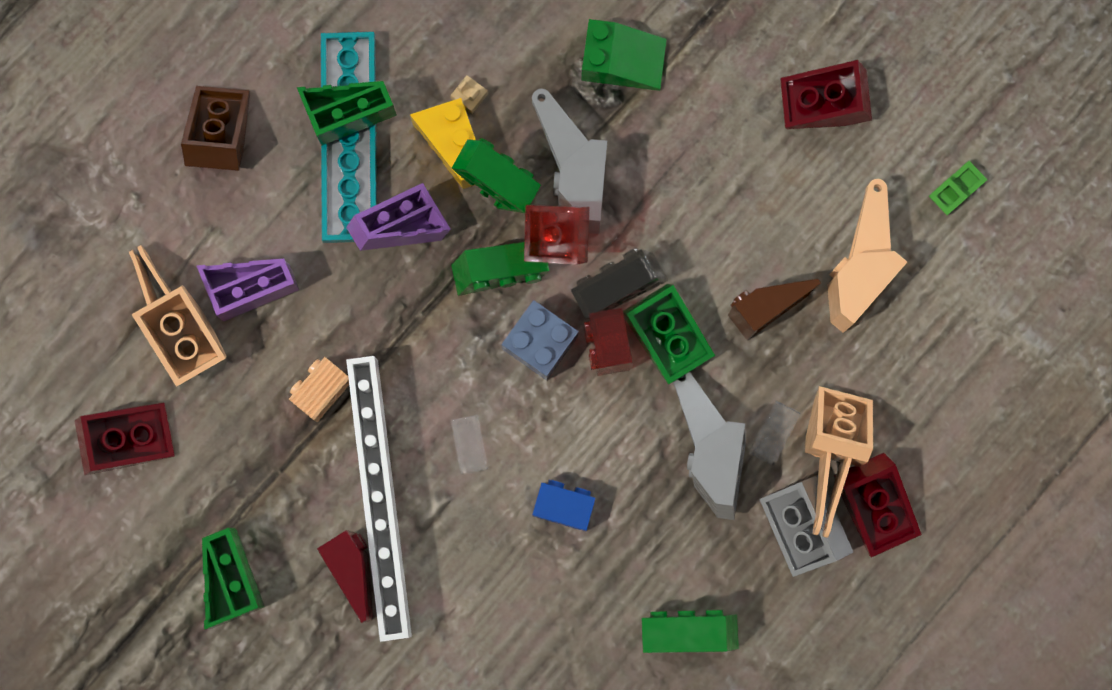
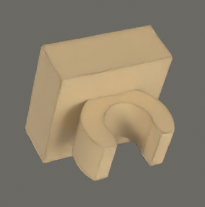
M466 75L450 96L452 100L462 98L465 109L473 114L488 95V90Z

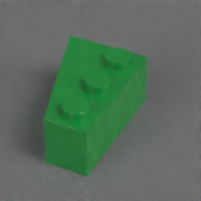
M383 81L349 83L347 86L333 87L332 85H323V87L319 88L297 87L321 146L397 116Z
M482 138L479 140L467 139L452 169L470 185L474 186L475 184L482 189L480 192L482 196L488 198L490 195L496 200L494 206L497 209L526 213L541 184L533 179L534 175L524 168L516 167L511 157L503 153L499 154L493 150L494 145Z
M543 240L465 250L451 265L458 296L498 287H511L516 285V283L525 281L526 284L537 283L550 271Z
M229 527L202 538L203 575L205 582V593H203L205 602L204 630L213 629L265 608L237 530Z
M706 610V615L695 616V611H678V616L667 617V611L650 612V617L642 618L643 653L728 652L739 649L737 614L723 615V610Z

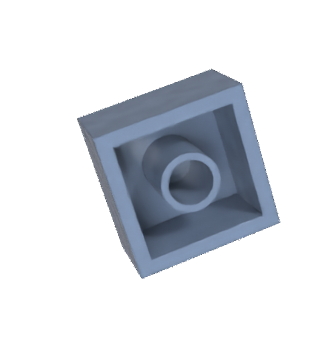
M533 300L501 344L502 350L547 381L578 338L579 331Z

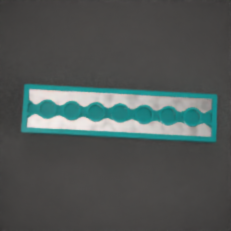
M374 32L321 33V87L323 85H332L333 87L347 86L349 83L376 82ZM376 124L321 146L323 243L355 242L346 228L354 215L377 205Z

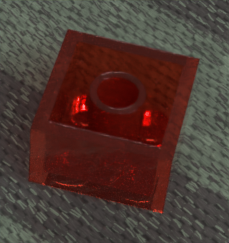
M548 204L526 205L524 261L574 265L587 263L590 207Z
M622 308L589 313L588 322H584L583 328L586 343L592 344V349H589L588 354L591 370L596 369L597 376L630 371L632 357Z

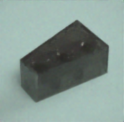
M634 248L623 255L624 259L616 264L610 262L599 269L601 273L591 277V275H588L576 282L577 287L571 289V292L585 318L595 319L622 305L624 301L634 295L640 296L646 293L645 289L657 282H660V284L667 282L668 279L654 253Z

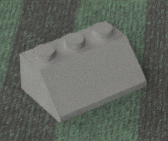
M818 475L759 499L793 577L836 562L854 553L836 512L829 537L825 538L822 536L825 516L830 501L828 493L826 494L825 510L820 532L818 535L813 534Z

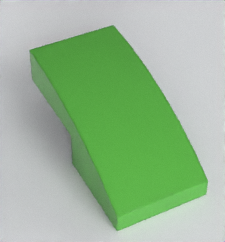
M968 161L932 192L929 197L947 216L983 185L987 179Z

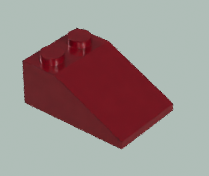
M859 60L780 78L786 129L839 127L872 121L867 70Z
M165 403L84 415L75 420L84 475L112 471L175 456Z
M885 453L870 458L868 463L860 467L853 466L849 468L841 497L871 558L922 535L897 466Z
M346 530L318 547L317 550L361 623L369 622L373 619L369 557L365 551L369 547L360 533L357 534V532L354 533Z

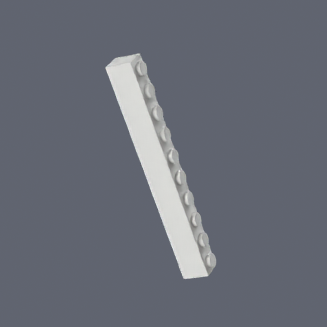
M375 356L347 359L380 642L412 637L378 360Z

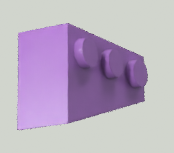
M423 183L354 215L346 227L360 251L441 241L451 230Z
M284 258L237 264L223 263V265L213 266L197 265L216 316L222 321L300 290L290 265Z

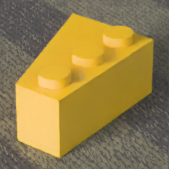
M462 98L410 114L414 127L442 160L445 167L462 189L471 187L472 185L452 169L467 139L476 140Z

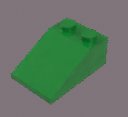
M589 19L581 81L660 91L667 39L616 22Z
M672 284L664 285L621 312L668 385L715 356L675 286Z

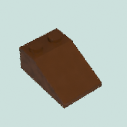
M196 86L181 142L185 166L239 171L244 151L250 90Z
M819 279L757 288L751 293L745 290L730 305L732 309L728 316L748 341L811 295L821 282Z

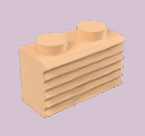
M326 357L322 361L317 359L309 367L308 372L310 375L304 382L299 380L290 390L292 396L289 400L316 422L320 421L349 386L348 375Z

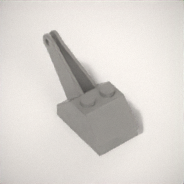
M538 89L532 95V104L560 171L555 172L553 195L558 196V205L583 233L599 234L607 141L594 139L588 141L552 95L545 89ZM540 98L545 99L543 102L539 101Z
M688 372L675 380L673 384L695 446L694 453H689L687 470H689V477L693 478L694 487L718 518L735 520L746 447L745 424L725 422L692 374Z

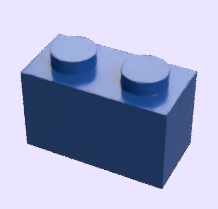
M548 480L547 484L541 483L532 516L586 532L596 499L590 496L591 491L575 487L574 492L563 489L564 483L554 480Z

